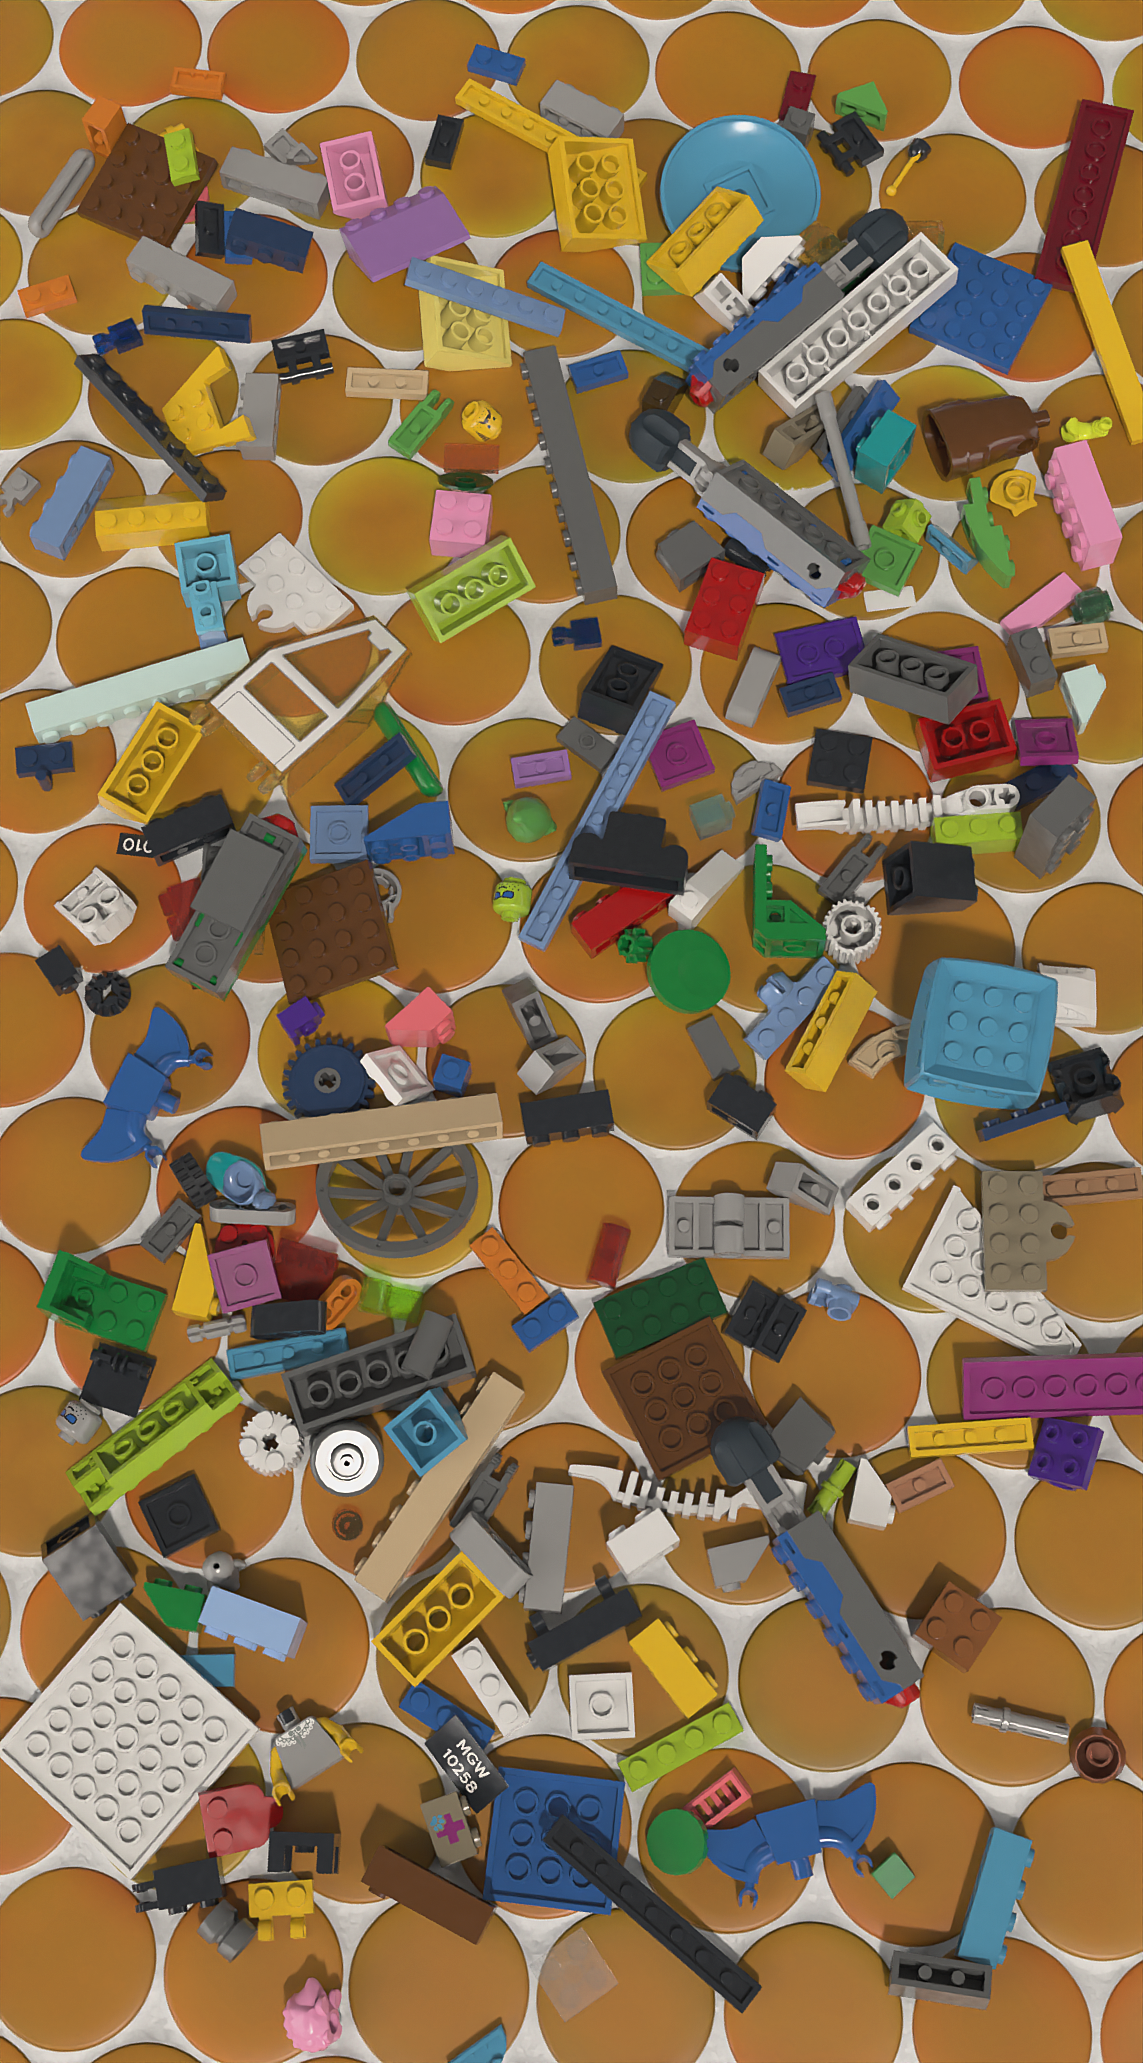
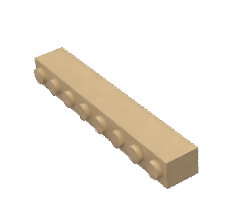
M481 1093L476 1096L462 1098L451 1097L439 1101H421L409 1105H391L386 1108L361 1109L356 1112L331 1113L326 1116L301 1117L295 1120L271 1121L259 1124L265 1171L503 1139V1122L497 1093Z
M495 1372L492 1373L490 1378L485 1376L476 1389V1392L479 1393L473 1403L468 1401L460 1412L468 1439L429 1470L421 1481L415 1479L407 1491L410 1497L404 1506L399 1504L391 1514L389 1520L392 1524L386 1533L380 1531L373 1541L372 1547L375 1549L368 1559L363 1557L354 1570V1573L357 1574L354 1580L386 1603L390 1601L525 1398L524 1391Z

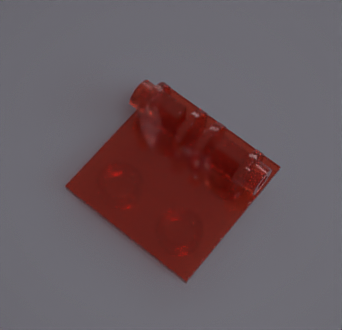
M281 1237L274 1263L283 1295L281 1299L291 1302L318 1300L331 1285L334 1271H337L340 1260L337 1259L339 1254Z

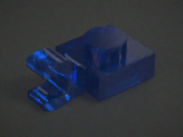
M132 318L107 327L109 334L99 333L92 337L95 344L94 347L99 355H103L115 348L118 354L144 345L143 339Z
M598 617L570 621V628H552L553 646L573 643L574 651L602 647Z

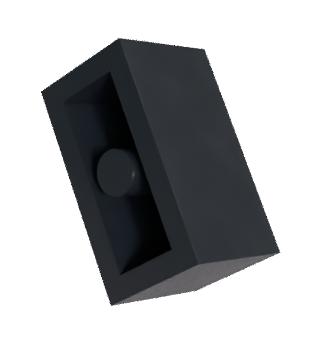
M726 1073L707 1101V1110L757 1140L776 1112L777 1103L773 1102L774 1098L763 1090L757 1092L749 1087V1082L743 1077L736 1074L731 1076Z

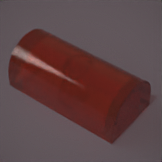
M602 1223L586 1279L587 1283L613 1290L616 1289L631 1236L629 1229L613 1223Z

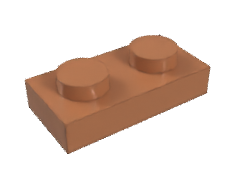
M941 1458L885 1484L886 1489L892 1496L891 1501L896 1506L895 1509L898 1514L955 1487Z

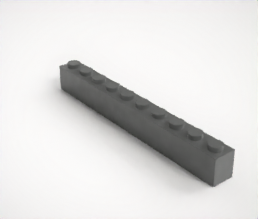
M556 346L523 352L524 363L520 364L523 380L528 379L529 387H526L527 399L529 404L534 403L535 410L532 411L534 426H540L541 434H538L540 450H546L547 458H544L546 474H552L554 482H550V489L553 499L558 498L560 506H556V513L559 523L564 522L566 530L562 531L564 545L571 548L572 555H568L571 572H577L578 579L574 580L577 596H583L585 605L617 599V583Z

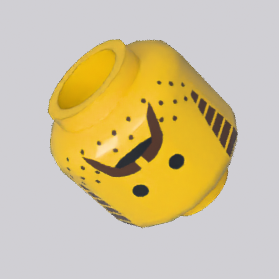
M481 400L473 401L465 407L462 412V426L477 441L486 442L493 440L500 434L502 416L492 405Z

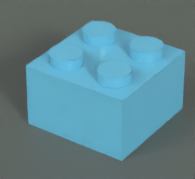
M230 534L174 543L181 593L187 608L191 607L188 586L203 580H208L209 582L216 581L221 602L242 599L235 552Z

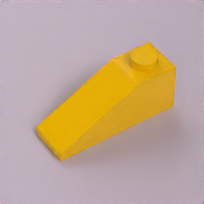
M197 1223L194 1224L172 1311L176 1316L208 1322L212 1321L213 1315L217 1316L219 1314L221 1304L207 1256L210 1254L206 1232L201 1224Z

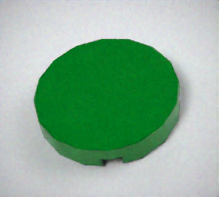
M682 1809L666 1810L655 1817L649 1827L646 1840L648 1854L654 1865L664 1873L674 1876L691 1874L701 1867L707 1857V1839L709 1837L708 1830L703 1821L692 1811Z

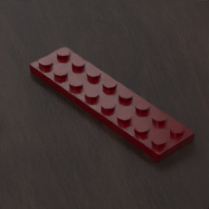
M1082 99L1035 279H1039L1043 283L1052 284V288L1075 293L1061 254L1062 247L1088 240L1096 260L1134 110Z

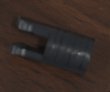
M731 538L724 547L725 557L738 566L765 573L764 578L766 577V572L772 570L763 559L750 553L746 546L735 538Z

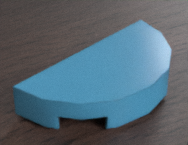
M502 2024L448 2063H502L507 2050V2038Z

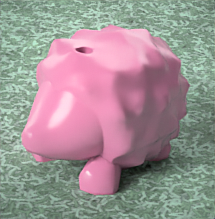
M308 1978L305 1987L299 1993H294L289 1998L283 2010L285 2017L284 2027L287 2030L286 2037L293 2040L294 2048L315 2053L317 2051H324L330 2044L340 2038L342 2034V2025L339 2021L338 2012L342 1998L340 1990L332 1989L327 1997L319 1981L315 1978Z

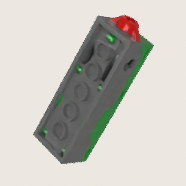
M250 813L239 832L284 855L245 933L243 934L195 911L165 965L166 969L173 976L225 1002L308 851L298 836L295 823L278 813L264 818H259Z

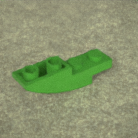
M980 477L969 478L966 489L968 504L963 505L960 516L965 536L975 557L979 560L984 570L1002 588H1009L1011 578L1015 576L1014 561L1009 560L1008 552L1010 551L1009 537L1004 535L1002 525L994 526L992 512H987L988 491L986 487H982Z

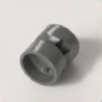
M224 1899L202 1922L197 1933L209 1944L216 1942L218 1944L217 1952L231 1963L254 1938L258 1928L246 1917L239 1919L237 1917L238 1910Z

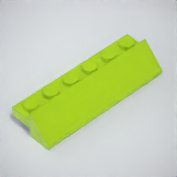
M210 1358L65 1473L73 1487L81 1495L88 1509L96 1517L102 1511L109 1509L126 1492L133 1490L150 1473L160 1469L164 1462L174 1454L184 1450L188 1443L198 1435L208 1431L217 1420L225 1414L232 1412L244 1399L216 1362Z

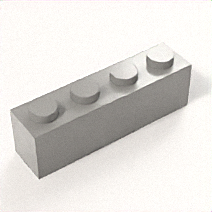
M231 147L219 171L222 185L225 189L319 220L330 200L327 178L323 174L311 173L302 170L296 165H287L278 162L272 157L254 154L248 149Z
M142 236L126 259L130 276L134 280L153 286L161 294L167 293L175 297L178 302L185 306L191 305L198 310L227 312L237 297L233 280L145 236Z
M537 1482L536 1490L530 1489L528 1508L534 1509L533 1521L527 1520L525 1539L531 1541L530 1550L523 1553L522 1561L531 1570L533 1576L519 1590L518 1602L524 1603L523 1608L526 1611L562 1614L574 1498L573 1485Z

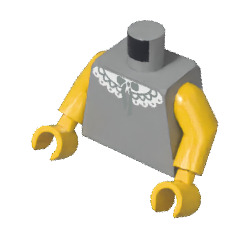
M293 1706L284 1710L276 1717L285 1732L274 1739L275 1746L270 1754V1776L273 1783L272 1795L278 1806H281L280 1799L285 1794H288L291 1801H293L295 1795L291 1788L298 1789L344 1758L352 1763L353 1760L350 1758L352 1750L357 1749L362 1754L363 1748L352 1739L342 1725L326 1717L316 1719L311 1715L301 1721Z

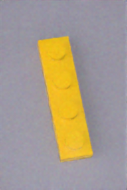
M1031 1417L907 1427L910 1459L1034 1449Z

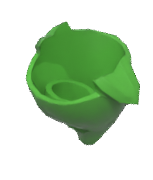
M526 796L503 802L507 813V830L516 841L532 843L541 839L544 835L546 836L556 831L557 825L552 820L550 809L540 799Z

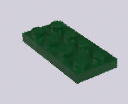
M704 1257L593 1302L594 1309L616 1360L657 1344L709 1316L712 1320L728 1314Z

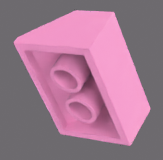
M372 131L320 143L334 214L350 219H362L369 216L370 212L374 209L389 207Z

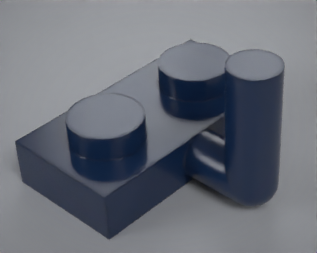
M71 741L15 748L18 777L35 776L44 791H50L53 787L52 774L75 772L74 746Z

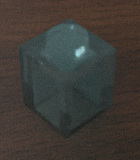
M719 794L690 805L689 817L701 841L732 829V820L735 818V812L731 802H725L723 795Z

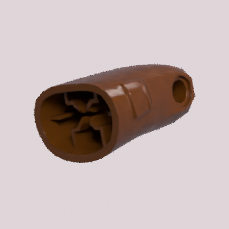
M1015 395L975 402L958 399L941 404L939 407L926 409L923 415V434L929 456L936 471L943 481L949 482L1003 460L1032 452L1038 447L1040 440L1038 428L1049 426L1050 417L1047 410L1032 413L1026 401L1022 397Z

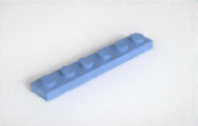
M412 257L409 262L404 284L406 286L555 337H559L562 331L566 309Z

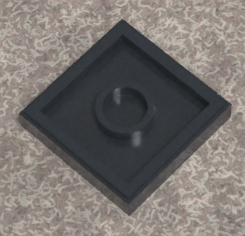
M194 1474L138 1502L165 1559L221 1530Z

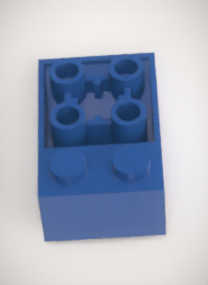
M448 801L419 803L363 837L368 859L376 864H387L391 860L396 859L416 861L420 857L427 856L441 859L447 857L448 854H455Z

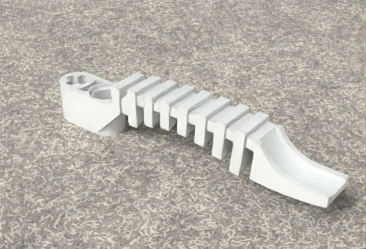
M1011 784L972 786L947 796V798H941V795H933L931 803H926V798H919L917 804H912V799L905 800L903 805H899L898 801H891L889 806H885V801H878L875 807H872V800H865L861 808L860 799H853L848 808H844L845 800L798 803L794 806L797 823L796 829L797 831L832 830L839 834L849 832V835L856 834L857 832L870 834L871 831L884 833L885 830L898 832L899 829L912 831L913 828L925 830L926 827H931L934 817L1014 812L1019 802L1020 794L1017 788ZM977 799L982 803V806H974L969 800Z
M570 1465L568 1471L569 1476L600 1483L607 1489L613 1501L622 1503V1507L630 1509L631 1505L636 1506L638 1511H644L645 1508H651L654 1511L660 1508L662 1512H667L666 1516L674 1517L675 1514H682L681 1518L689 1519L690 1516H697L696 1519L703 1521L705 1517H712V1521L719 1522L720 1518L727 1513V1521L735 1522L737 1510L741 1507L760 1510L747 1488L732 1498L724 1497L725 1490L717 1489L714 1504L707 1503L709 1493L701 1492L699 1505H692L694 1494L686 1492L685 1502L681 1504L677 1503L679 1492L671 1491L669 1502L663 1501L665 1488L657 1487L655 1499L648 1498L651 1481L647 1480L643 1482L640 1496L634 1495L639 1472L631 1471L626 1491L623 1493L619 1491L623 1477V1471L592 1465ZM782 1478L803 1511L807 1484Z

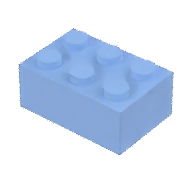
M212 1586L198 1621L206 1626L204 1632L223 1640H227L228 1635L235 1637L233 1643L256 1651L257 1646L263 1647V1654L285 1662L286 1656L295 1659L308 1624L299 1617Z

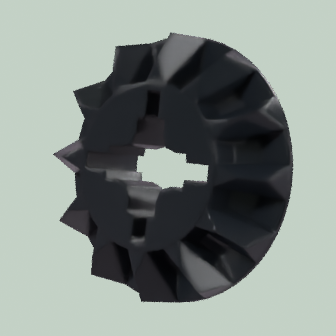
M103 971L100 975L92 976L89 984L85 986L84 999L88 1008L94 1014L102 1017H111L121 1013L128 1006L131 999V989L127 980L116 972L107 973ZM111 985V991L116 996H108L103 1002V996L98 990H107Z

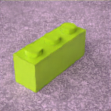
M1020 812L934 817L930 828L931 843L972 847V854L1016 851L1023 834Z

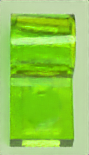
M365 1277L357 1309L359 1312L417 1324L424 1294L420 1291L393 1286L390 1282L382 1279Z

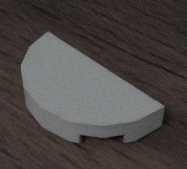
M751 761L742 765L735 772L731 783V793L735 804L738 805L759 791L760 784L764 779L774 781L783 775V771L773 763Z

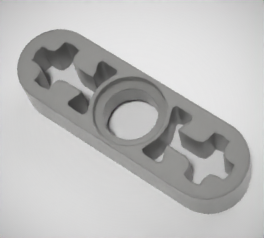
M218 1199L210 1202L209 1216L211 1221L217 1223L288 1226L296 1222V1206L288 1202H275L268 1209H257L253 1206V1203L238 1205L229 1199Z

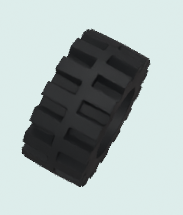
M190 1152L169 1164L173 1174L196 1209L217 1198L215 1190Z

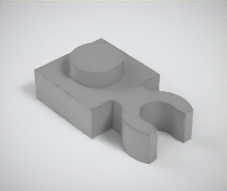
M19 467L1 486L4 494L0 495V506L3 504L7 505L3 509V513L7 518L14 513L17 502L24 507L41 488L39 481Z

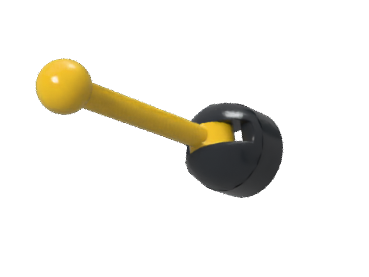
M914 138L909 145L908 156L910 160L893 185L887 187L886 193L888 196L896 194V188L913 163L924 161L930 154L931 147L923 139Z

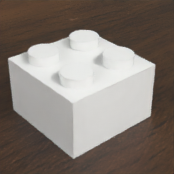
M647 1508L635 1517V1524L627 1529L622 1525L608 1535L610 1538L606 1542L607 1550L627 1581L679 1547L680 1539L660 1508L654 1511L651 1508Z

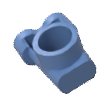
M818 1278L814 1288L812 1287L809 1292L807 1303L817 1307H828L827 1314L830 1318L846 1321L851 1318V1315L858 1306L860 1294L852 1292V1288L849 1285H834L831 1281Z

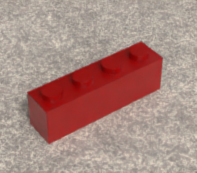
M619 887L620 890L613 895L606 894L601 897L596 903L597 906L588 912L587 910L579 912L572 920L571 933L590 958L593 959L618 942L619 938L625 934V929L638 928L667 908L675 894Z

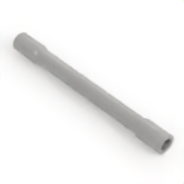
M822 391L815 395L820 418L824 424L850 521V531L854 546L860 551L866 550L872 544L866 522L863 519L839 430L832 394L830 391Z

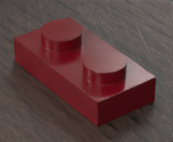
M790 70L779 121H784L790 106L805 111L809 110L816 75Z

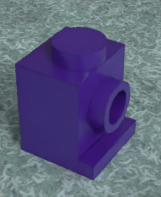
M305 996L276 1016L294 1045L298 1046L301 1044L299 1038L303 1035L306 1037L313 1034L318 1029V1025L322 1023L321 1018L325 1014L316 1001L311 1004Z

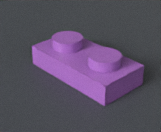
M567 749L511 758L515 789L572 780Z

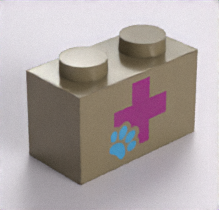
M458 1791L420 1805L441 1868L479 1854L477 1847L482 1846V1842L477 1828H470L467 1816L472 1813L466 1796L460 1797Z

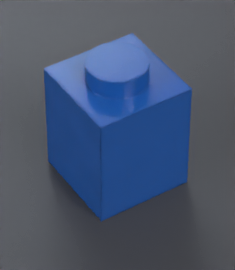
M442 1053L432 1080L435 1090L458 1098L464 1097L472 1074L471 1063Z

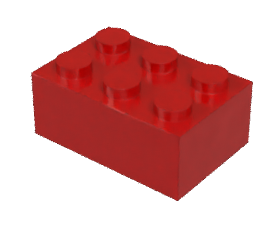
M711 557L685 628L684 645L737 661L763 591L765 573Z
M1001 698L964 707L949 725L927 717L917 719L914 733L930 783L1013 763L1017 747Z

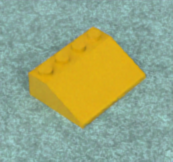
M558 136L548 149V158L561 252H591L646 242L647 235L633 139Z

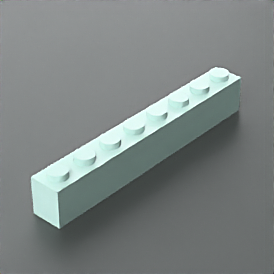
M241 637L28 702L25 705L34 735L39 744H51L65 736L81 735L88 729L98 726L107 727L115 721L124 718H136L142 713L150 711L156 701L168 707V705L176 702H189L196 696L206 693H218L247 670L251 663L243 638Z

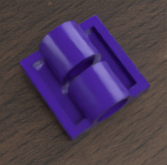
M1044 1418L1027 1475L1033 1479L1046 1481L1053 1486L1065 1490L1076 1491V1489H1082L1087 1491L1104 1431L1098 1427L1054 1418Z

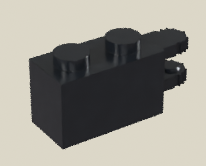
M221 1857L154 1870V1880L132 1885L133 1892L141 1893L148 1891V1889L156 1888L157 1901H146L136 1905V1913L154 1909H168L169 1915L188 1912L187 1905L200 1902V1908L216 1906L220 1903L219 1898L227 1896Z

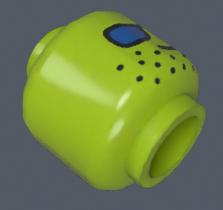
M505 878L503 882H500L495 887L493 910L501 915L503 921L518 922L519 918L527 916L530 912L532 889L526 885V881L523 879Z

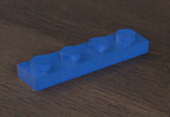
M878 380L841 434L850 471L854 468L853 464L858 456L856 448L863 437L868 438L878 416L882 418L888 409L893 411L900 400L886 380ZM830 450L821 464L835 481L839 482Z

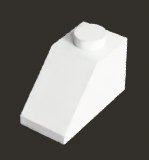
M861 1458L858 1462L847 1523L884 1531L887 1523H893L896 1506L890 1505L892 1496L868 1460Z

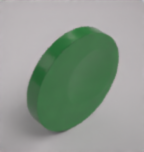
M678 930L666 935L654 946L647 961V978L653 993L665 1006L679 1013L697 1014L709 1010L724 997L730 984V965L724 950L714 939L699 931Z

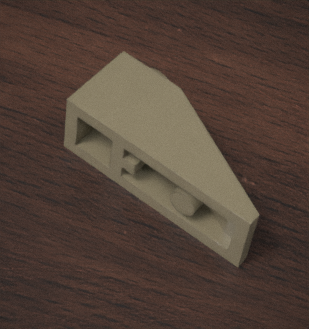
M817 404L774 429L763 455L771 460L775 466L785 470L798 462L822 436L825 428L820 418Z

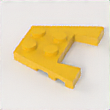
M219 346L210 353L162 408L169 430L179 441L185 444L193 456L213 451V448L221 446L230 447L236 445L237 442H251L257 439L250 419L245 415L238 417L226 426L223 425L210 384L232 369L225 350Z

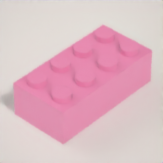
M1087 440L1054 448L1052 458L1049 460L1047 474L1044 476L1047 489L1052 490L1054 495V509L1062 517V530L1065 538L1070 539L1073 561L1078 562L1081 571L1113 563L1123 537Z

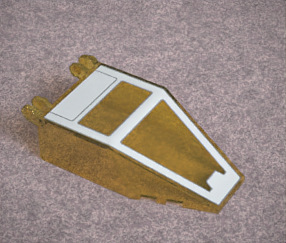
M374 615L270 646L264 649L204 703L198 705L188 720L194 726L198 725L208 716L209 720L200 730L204 737L209 736L223 725L260 761L249 771L246 778L250 782H254L269 770L272 774L261 782L258 790L265 794L280 785L283 795L289 799L372 725L375 707L378 703L385 702L390 688L398 680L412 655V651Z

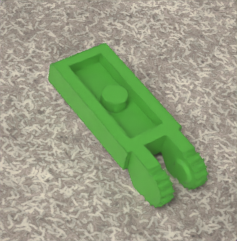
M436 389L432 390L423 402H419L389 438L388 446L411 460L442 423L443 419L448 416L454 406V401L447 398L435 411L433 407L439 401L441 393Z

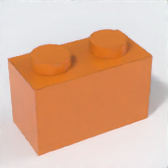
M98 95L82 118L92 152L108 158L127 126L121 105L113 99L108 100Z

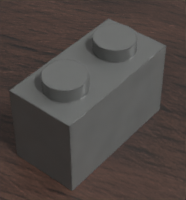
M1037 626L1011 634L1006 651L1026 698L1053 690L1058 674Z

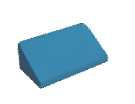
M934 524L928 526L925 541L963 574H967L978 563L979 560L941 527Z

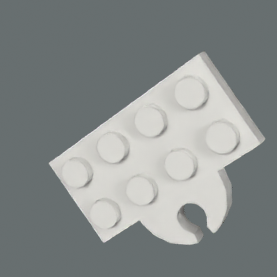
M280 533L238 567L239 572L254 586L247 601L251 621L256 620L262 610L272 612L270 618L263 619L258 623L259 629L265 632L280 633L295 626L308 639L326 634L354 611V605Z

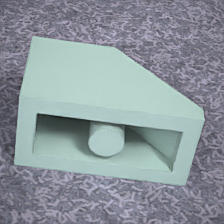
M1095 664L1062 674L1059 682V688L1077 735L1084 732L1106 689L1104 675L1098 673Z

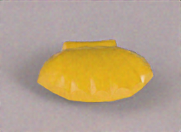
M1017 469L1001 474L993 481L989 494L990 501L995 505L1009 509L1014 517L1029 508L1037 506V502L1033 499L1036 476Z

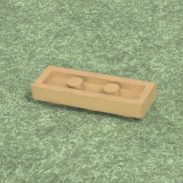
M347 367L346 397L424 400L428 396L429 371Z

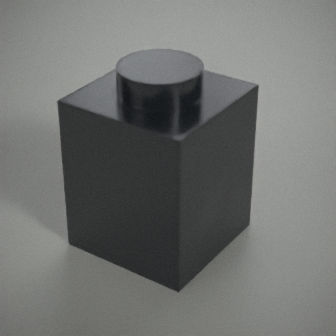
M60 945L35 960L58 996L73 992L78 988L79 983L83 981Z

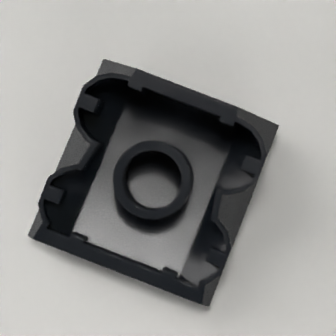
M1095 1048L1048 1063L1047 1068L1061 1103L1066 1101L1069 1113L1066 1114L1069 1122L1077 1126L1079 1122L1111 1112L1116 1114L1123 1107L1121 1082L1116 1075L1112 1074L1110 1060L1107 1054L1104 1053L1103 1048Z

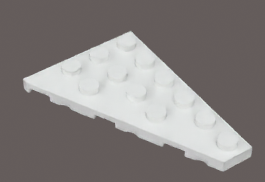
M954 1185L902 1290L1032 1356L1077 1354L1082 1344L1073 1332L1068 1330L1065 1322L1059 1315L1057 1316L1041 1292H984L982 1218L977 1209L973 1208L961 1193V1189Z

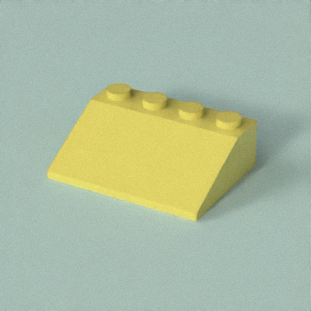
M431 256L426 260V262L505 288L504 270L439 256ZM419 290L425 367L445 371L503 368L512 365L508 320Z

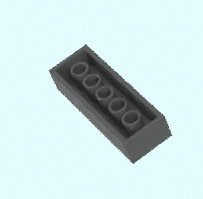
M456 1313L446 1316V1318L453 1321L454 1325L430 1380L401 1369L418 1327L282 1373L284 1386L301 1435L307 1437L320 1432L331 1423L340 1420H355L421 1397L430 1389L437 1387L444 1389L477 1377Z

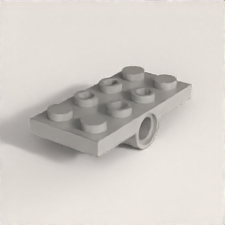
M721 1193L714 1197L669 1196V1258L789 1259V1198L744 1197V1195L737 1193Z

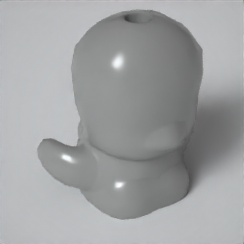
M222 1551L208 1556L202 1566L203 1574L207 1578L208 1591L210 1592L212 1586L215 1585L232 1592L238 1590L240 1587L239 1567H246V1562L238 1558L232 1559L227 1552Z

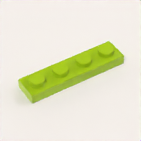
M728 1702L617 1764L631 1791L634 1792L742 1733L744 1730Z

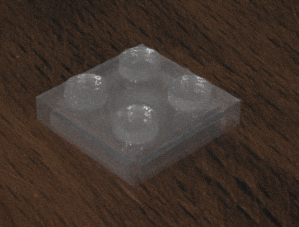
M583 1927L528 1965L564 2022L571 2019L619 1984Z

